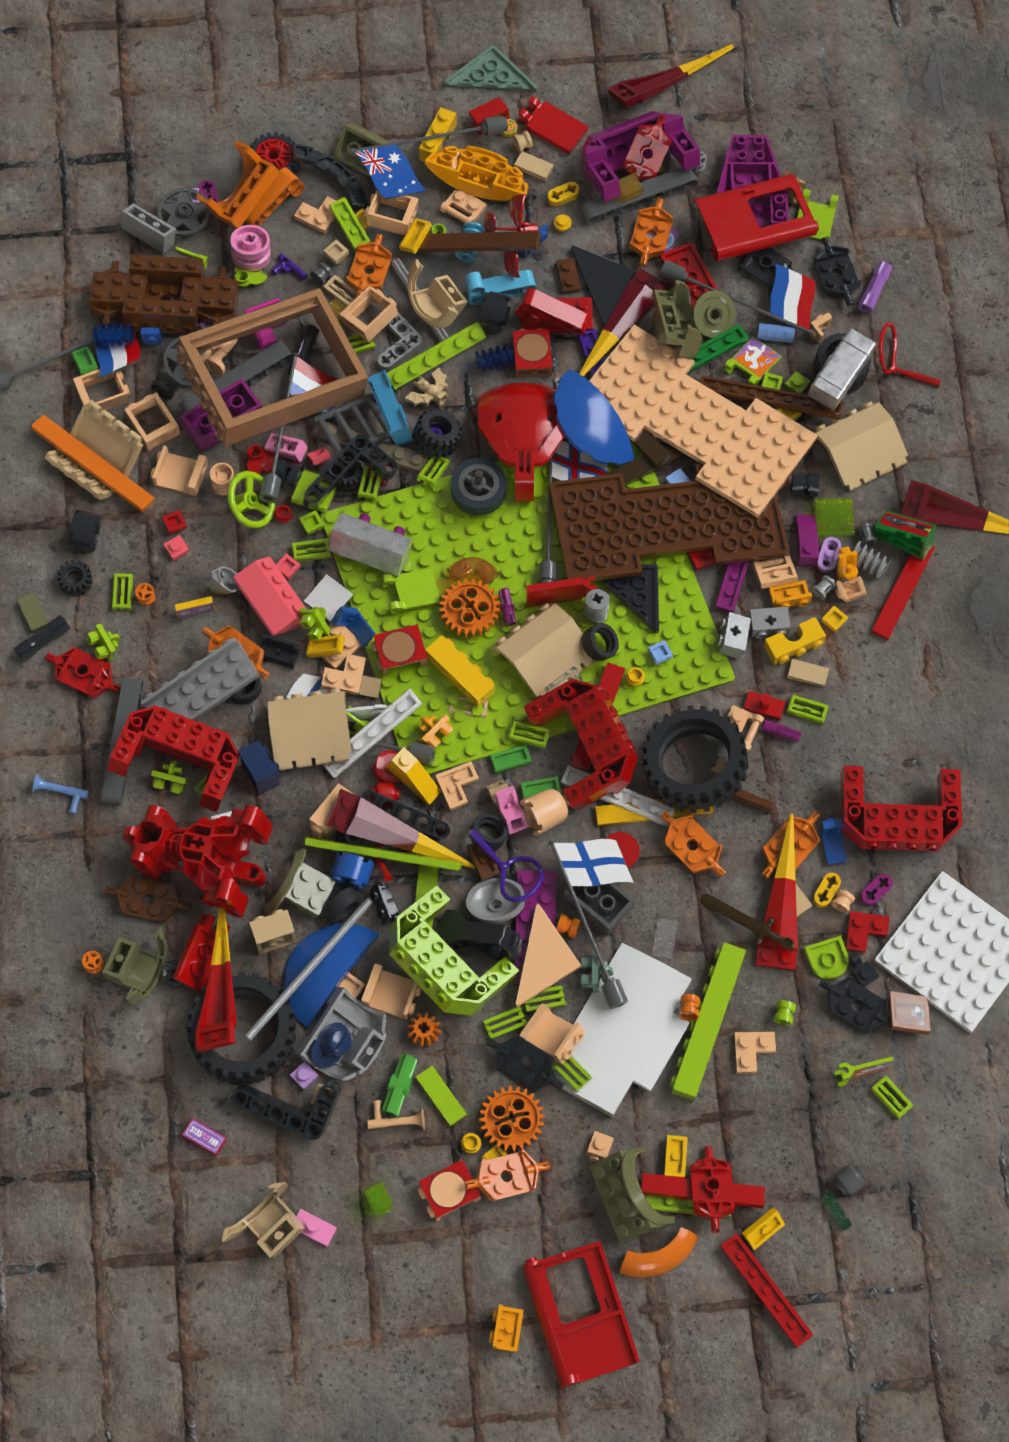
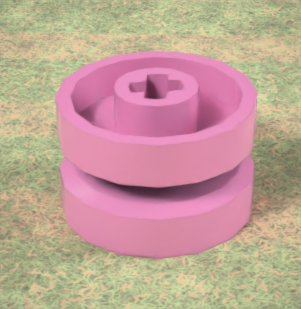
M245 225L232 233L230 239L231 257L237 268L252 272L267 266L270 262L271 250L269 234L265 229L256 225Z

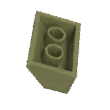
M355 123L346 124L342 130L333 157L370 177L357 155H351L350 148L359 149L391 142Z

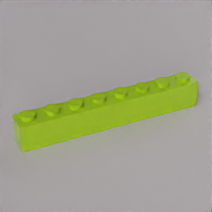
M725 942L722 948H717L714 958L718 960L716 966L712 965L708 976L712 978L710 983H705L702 995H705V998L698 1007L699 1018L691 1023L689 1031L692 1032L690 1039L686 1038L683 1050H686L684 1057H679L676 1068L680 1070L678 1076L673 1075L670 1087H673L671 1094L695 1101L746 953L745 949Z

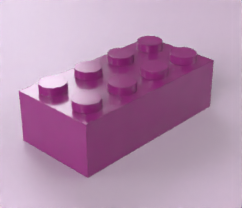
M243 379L238 380L219 392L232 418L262 408V404ZM200 404L180 415L183 428L203 453L221 441H218L214 426L209 424L206 410L203 411Z

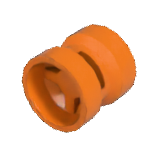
M561 914L557 931L559 934H566L567 932L569 937L575 939L580 919L574 918L571 921L567 915Z
M694 994L682 995L680 997V1005L682 1007L679 1010V1017L685 1021L697 1020L699 1018L698 1007L700 1006V998Z

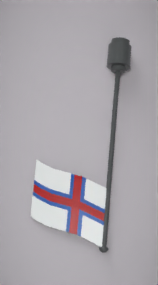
M563 441L549 460L546 560L539 564L538 583L557 581V564L550 560L552 499L549 482H552V478L562 481L602 476L607 473L608 463L601 464L595 462L591 455L586 452L580 453L573 445Z

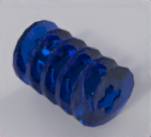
M128 322L127 328H125L124 323L120 324V328H118L116 323L113 324V328L107 323L105 329L103 324L100 323L99 328L94 327L93 330L94 343L97 347L101 345L104 347L108 345L115 346L116 344L118 346L123 344L129 346L130 343L132 345L134 332L131 323Z
M510 343L509 348L506 344H503L502 350L499 346H495V352L490 347L488 348V354L485 349L481 350V355L478 351H475L478 369H482L484 373H486V367L493 371V365L500 369V363L504 367H507L508 361L512 366L514 365V354Z

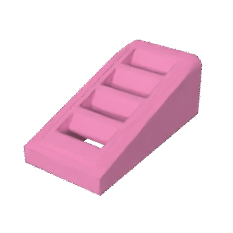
M270 434L264 447L266 451L275 453L276 447L273 446L276 440H278L279 434ZM282 435L279 455L301 462L307 450L305 442Z

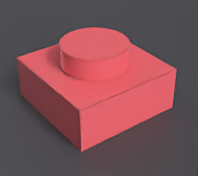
M324 447L307 454L309 461L314 465H322L331 458L329 451Z
M180 535L164 543V548L173 561L189 553V549Z
M285 554L276 564L282 575L288 580L301 568V564L288 554Z

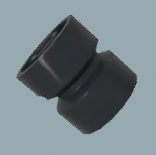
M278 458L275 474L281 479V484L285 482L286 486L296 488L304 471V466L295 463L290 465L288 461Z
M793 471L791 495L802 496L805 493L806 496L817 497L820 474L808 473L805 475L804 472Z

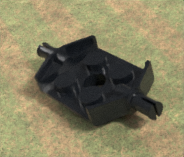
M823 237L821 241L823 242L824 249L815 256L814 263L826 295L844 298L846 306H852L854 302L851 294L860 287L861 280H858L848 254L849 248L832 246L829 237ZM839 272L841 277H834L832 273Z
M766 248L741 255L739 271L743 268L770 286L769 290L772 291L775 281V263L791 270L792 262L772 248ZM768 260L771 264L765 266L762 264V261Z
M851 976L835 985L822 978L818 986L828 991L829 1011L866 1034L880 1026L883 1027L885 1025L890 1028V1019L887 1017V998L883 999L851 980ZM859 1002L862 1004L863 1010L855 1011L852 1008V1003Z
M519 1035L513 1036L504 1043H498L491 1037L488 1038L485 1045L493 1048L496 1052V1071H502L531 1089L532 1093L548 1084L560 1091L562 1090L565 1083L555 1078L556 1075H554L555 1057ZM525 1057L529 1058L532 1062L530 1068H525L522 1064V1060Z

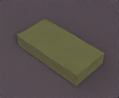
M35 592L17 599L32 633L48 625L49 622Z

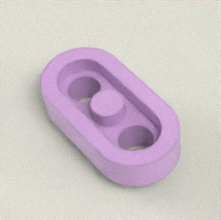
M828 537L823 542L817 562V568L823 573L832 572L836 566L838 549L841 548V542L835 537Z

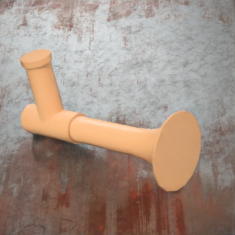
M373 1101L374 1119L368 1120V1129L416 1124L425 1130L423 1108L419 1114L414 1116L382 1119V1101Z

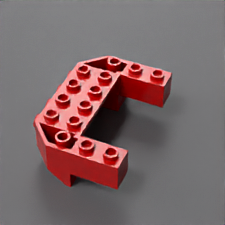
M572 678L523 706L530 722L539 727L567 711L596 772L563 790L572 808L580 810L611 792L618 794L630 783L638 756L634 750V744L629 739L626 733L627 730L620 721L619 714L612 705L610 695L606 689Z
M151 706L131 712L112 751L106 770L125 777L134 756L140 757L144 746L209 771L205 781L207 784L199 806L217 813L240 757L229 735L220 729L209 727L202 722L191 720L184 715L173 713L166 708Z
M843 766L840 773L841 811L839 819H842V831L860 849L939 852L958 834L962 827L961 771L959 769L940 770L937 776L938 806L864 803L863 766Z

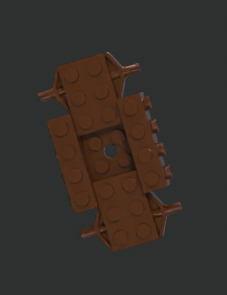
M131 255L129 273L119 271V262L114 260L110 270L104 272L93 271L89 307L92 316L103 319V328H109L110 320L123 319L125 330L135 332L141 331V328L159 327L160 332L190 334L198 331L199 321L213 326L236 318L239 299L238 280L226 277L227 268L224 266L223 272L222 266L219 267L218 276L205 278L204 262L200 258Z

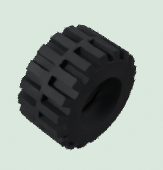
M431 408L429 411L425 410L423 414H420L412 434L413 443L417 445L416 448L421 450L424 455L428 454L431 458L433 456L445 458L455 451L462 435V426L459 425L460 421L455 419L453 414H449V411H442L440 408H437V410ZM430 428H439L442 430L443 435L434 433Z

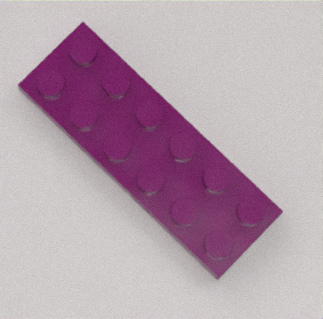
M517 870V883L522 887L524 893L527 894L536 885L539 878V870ZM544 871V879L540 888L534 895L525 900L523 909L516 915V932L522 939V949L515 959V967L519 972L514 977V986L520 985L537 904L541 906L555 926L557 871Z

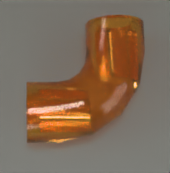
M478 557L462 558L447 568L448 574L456 583L457 580L461 582L464 578L474 575L480 578L486 585L487 583L491 584L499 576V571L491 563Z

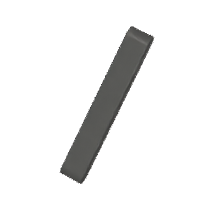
M679 168L621 189V196L606 202L601 197L588 201L580 207V210L587 224L594 225L656 202L658 197L661 200V198L665 199L690 190L698 184V180L692 168L686 171L683 168Z
M279 341L214 380V383L219 392L240 379H243L248 387L291 362L293 359L292 353L283 341ZM192 393L181 400L178 407L184 414L200 404V399L198 395L195 396Z
M123 678L107 766L129 714L140 710L144 686L143 680ZM108 770L105 771L101 793L102 803L122 804L128 771L125 777Z

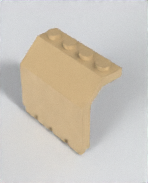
M93 400L83 405L70 435L126 477H129L143 447L141 443L143 438L133 430L130 431L128 426L116 420L105 409L102 410V407ZM58 449L47 452L45 459L53 467L64 472L65 476L73 479L81 488L89 491L94 498L102 500L113 495V490Z
M872 401L862 404V408L859 410L855 408L846 412L847 416L842 417L841 420L831 419L830 424L826 426L821 424L814 428L815 431L813 433L818 435L817 439L826 447L842 486H847L849 491L861 486L860 479L863 484H866L876 479L877 474L881 477L893 471V467L897 469L907 464L905 457L908 456V453L895 422L879 402L872 403Z
M547 602L538 608L539 612L535 615L533 613L528 615L522 625H516L509 630L510 634L506 637L501 636L495 641V645L491 647L495 654H502L512 663L534 697H541L552 690L551 686L555 689L567 682L568 680L565 675L569 679L574 678L583 671L579 664L587 668L595 661L584 651L582 645L583 633L573 618L556 603L548 604Z
M340 688L329 689L328 694L314 691L310 692V696L303 697L302 693L292 694L291 699H284L283 696L272 697V701L268 702V718L274 761L279 764V770L293 769V761H296L297 768L313 766L312 758H315L316 766L331 764V756L333 755L335 763L349 761L348 753H352L346 714L345 691L341 692Z

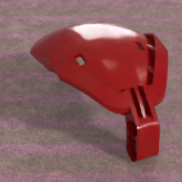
M528 382L504 384L486 391L478 398L479 431L490 444L500 461L505 465L515 467V502H534V467L546 464L565 438L556 420L558 412L556 405L553 404V394L557 389L542 384ZM501 415V421L496 422V416ZM547 415L552 416V422L547 420Z

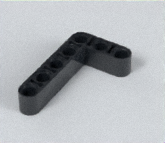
M356 435L306 490L303 504L308 509H316L359 460L385 480H390L395 476L397 462L366 436ZM361 443L364 445V447L358 448L355 446V444ZM373 454L376 455L378 459L372 460L369 456ZM349 456L352 458V461H345L343 457ZM389 466L393 471L387 472L384 467ZM337 469L340 471V474L335 475L331 470ZM324 482L327 483L329 487L322 488L319 484ZM314 496L317 500L310 501L307 497Z
M366 790L359 796L364 799L366 794H372L374 797L372 804L382 809L384 802L389 801L392 808L387 812L388 814L408 826L433 837L444 839L450 833V827L447 823L374 791ZM403 809H407L410 814L406 820L400 818V812ZM420 817L427 819V825L423 828H420L417 823ZM440 824L444 825V834L437 835L436 827ZM344 833L345 840L350 844H358L362 840V838L358 837L356 840L351 841L348 838V834Z
M334 1080L326 1082L318 1092L311 1113L248 1085L238 1087L231 1094V1102L242 1110L306 1138L316 1140L327 1130L341 1094V1086ZM326 1088H331L334 1095H329L326 1092ZM239 1092L245 1095L246 1100H242L239 1097ZM257 1100L263 1102L264 1108L258 1106ZM319 1106H323L327 1110V1114H323L319 1110ZM275 1108L280 1109L283 1116L277 1115ZM294 1116L300 1118L301 1124H297L294 1121ZM312 1125H317L320 1132L314 1131Z

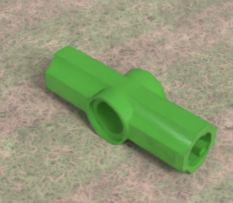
M401 1054L395 1074L391 1076L387 1089L388 1094L382 1107V1112L386 1115L399 1117L404 1099L409 1094L412 1084L411 1079L418 1061L413 1056Z

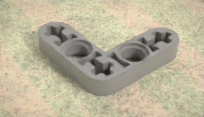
M400 314L386 325L399 341L378 357V367L382 371H390L417 351L422 345L420 334ZM405 326L407 330L401 333L397 331V328ZM410 340H417V343H410ZM401 348L405 353L397 355L395 350ZM383 360H385V361H388V360H389V364H387V363H384V364H383Z

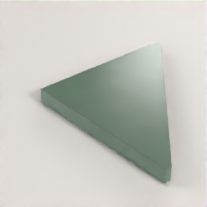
M494 44L443 81L445 87L535 92L538 90V86Z

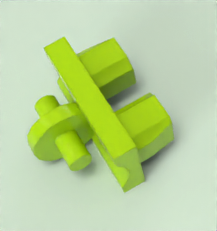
M315 606L313 609L307 610L301 607L299 612L302 615V619L299 623L305 629H311L308 633V637L311 640L319 641L322 635L330 634L331 630L325 622L327 611L324 608Z
M97 624L95 630L87 633L86 636L89 645L97 643L99 647L94 649V655L97 660L105 658L108 662L114 660L113 654L119 648L117 643L121 640L118 634H112L111 631L106 633L102 624Z
M172 760L170 765L163 764L162 769L167 770L168 773L152 770L151 776H154V788L164 789L166 780L172 781L170 792L181 794L185 784L189 783L188 778L174 775L175 773L181 774L183 770L177 767V761Z

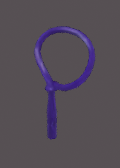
M471 829L468 832V835L496 862L498 869L501 870L500 891L506 900L521 902L534 895L544 879L543 868L537 860L528 856H518L507 862H502L475 829ZM518 861L533 863L539 870V878L536 885L524 896H509L505 892L504 886L506 869Z

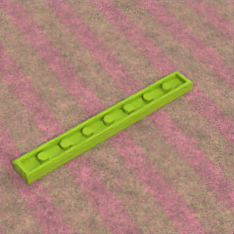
M310 836L305 839V845L455 871L462 869V862Z

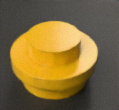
M561 214L554 219V226L560 232H565L571 227L572 221L567 215Z
M634 667L627 671L626 680L632 686H639L644 682L645 674L640 668Z
M468 1133L462 1138L461 1147L466 1153L474 1154L481 1148V1139L477 1134Z

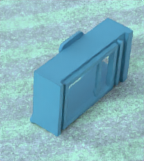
M383 370L368 377V383L371 386L373 395L394 443L398 446H403L412 442L413 438L408 427L407 417L402 405L397 401L386 371Z

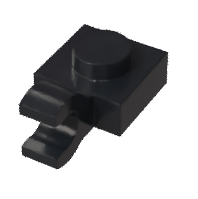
M856 951L849 955V962L855 968L851 974L861 986L866 987L880 977L869 961L862 962Z

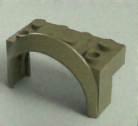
M645 1147L619 1150L589 1167L620 1244L630 1242L644 1234L658 1232L675 1223L674 1216H663L649 1204L639 1186L635 1173V1158L638 1154L647 1152Z

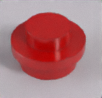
M286 505L278 506L274 511L275 519L280 523L289 522L293 517L292 509Z

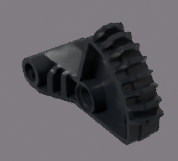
M446 909L437 930V934L453 950L471 946L496 960H502L506 956L512 961L518 957L522 949L521 937L509 927L500 924L468 921L456 910Z

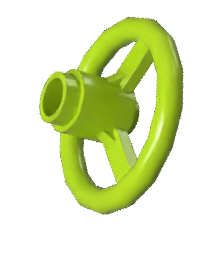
M243 471L237 473L229 483L227 490L228 504L238 522L248 528L259 529L266 526L272 520L275 503H268V507L260 503L258 496L253 492V480L262 485L263 477L256 472ZM242 479H245V492L235 496L237 484ZM255 509L265 516L262 520L251 521L244 517L242 513Z

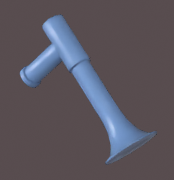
M38 773L36 774L32 793L38 789H47L73 796L68 813L77 814L80 798L87 799L88 791L49 783L42 780Z

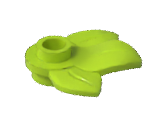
M235 265L234 270L236 274L234 279L238 280L239 287L260 285L268 278L266 274L262 273V269L251 272L239 269Z

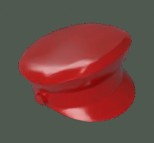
M386 750L377 756L373 765V774L381 782H393L394 784L400 782L386 768L387 764L398 753L397 751Z

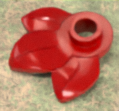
M259 445L250 446L246 452L247 459L249 460L247 463L248 471L256 472L257 474H260L261 471L271 473L275 453L266 451L264 447Z

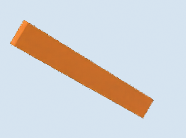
M44 414L31 425V430L143 513L155 502V497Z

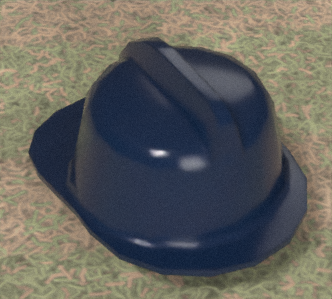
M334 1022L324 1029L311 1049L312 1060L316 1065L325 1068L333 1066L350 1049L351 1036L348 1028L342 1023Z

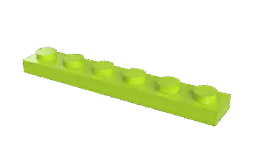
M479 322L472 323L386 372L392 389L399 388L485 339L486 336Z

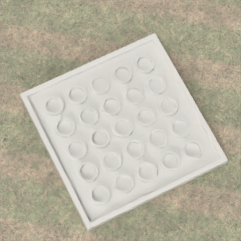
M942 871L873 962L916 994L925 996L931 1005L971 1034L1009 983V919Z

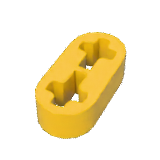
M568 182L550 190L548 193V203L553 207H558L575 200L579 196V185L575 182Z
M836 873L825 875L813 897V902L817 907L826 908L831 903L841 884L839 875ZM831 879H834L835 884H833L830 889L827 888L829 881ZM826 892L827 895L825 897V900L823 902H820V898L818 896L821 897L823 893Z

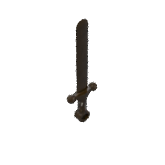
M709 894L701 896L700 902L703 905L758 934L759 938L755 939L756 945H761L762 940L768 937L781 944L787 951L794 949L795 943L791 938H784L771 931V925L775 923L774 918H768L767 924L764 925Z

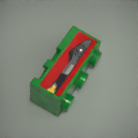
M885 510L874 527V536L924 560L934 544L936 525Z

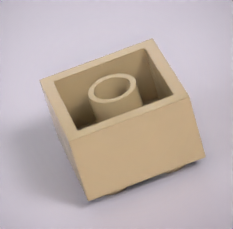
M276 910L270 916H258L252 922H249L259 955L297 943L288 910Z

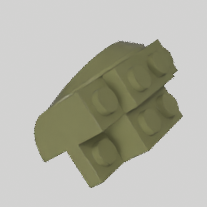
M675 280L671 291H653L652 296L655 309L652 315V322L658 343L672 345L677 350L678 356L696 358L702 342V335L696 329L694 319H692L693 311L689 288L684 282Z

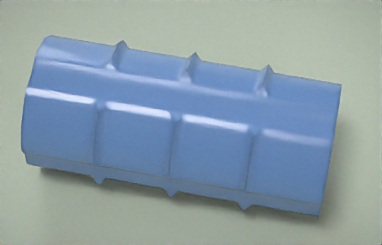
M759 323L757 339L783 343H793L794 327Z

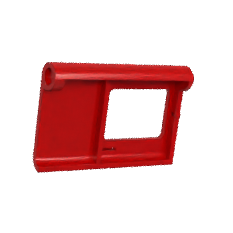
M793 174L693 199V203H696L713 242L711 248L715 261L815 236L819 230L818 222L814 220ZM791 189L800 206L803 217L766 227H759L748 200Z
M601 1241L543 1260H537L536 1257L525 1260V1265L522 1266L560 1388L569 1387L640 1362ZM577 1258H584L601 1311L597 1314L563 1324L546 1276V1270Z

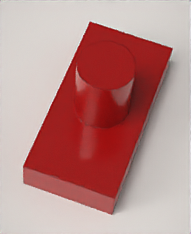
M749 691L744 710L780 721L786 701L772 698L769 694L762 695Z

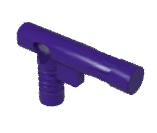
M282 253L277 257L280 262L271 269L274 275L281 270L286 273L292 270L302 280H305L308 276Z

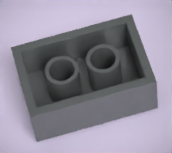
M615 883L594 887H573L584 916L608 936L634 908L635 900ZM567 888L564 891V899L577 909L570 890Z

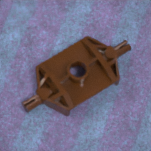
M131 874L120 887L106 886L105 894L114 895L118 898L122 914L165 923L178 909L190 911L191 903L178 900L174 883L166 884L134 877ZM147 896L154 898V902L151 905L143 903Z

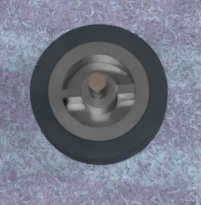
M472 458L462 462L454 470L451 477V496L456 506L463 512L477 516L487 515L497 510L505 500L507 489L506 476L501 467L495 462L485 458Z

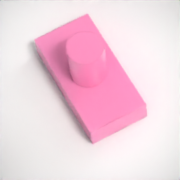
M300 1209L296 1217L306 1227L301 1234L328 1247L337 1227Z

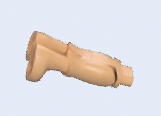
M238 338L206 349L200 355L208 372L211 371L212 374L219 377L224 374L225 365L222 359L235 346Z

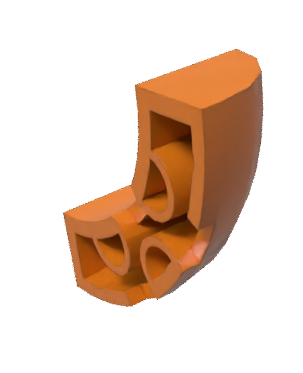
M681 1227L673 1241L658 1251L651 1253L627 1251L619 1274L633 1278L665 1274L680 1265L690 1255L698 1241V1236Z

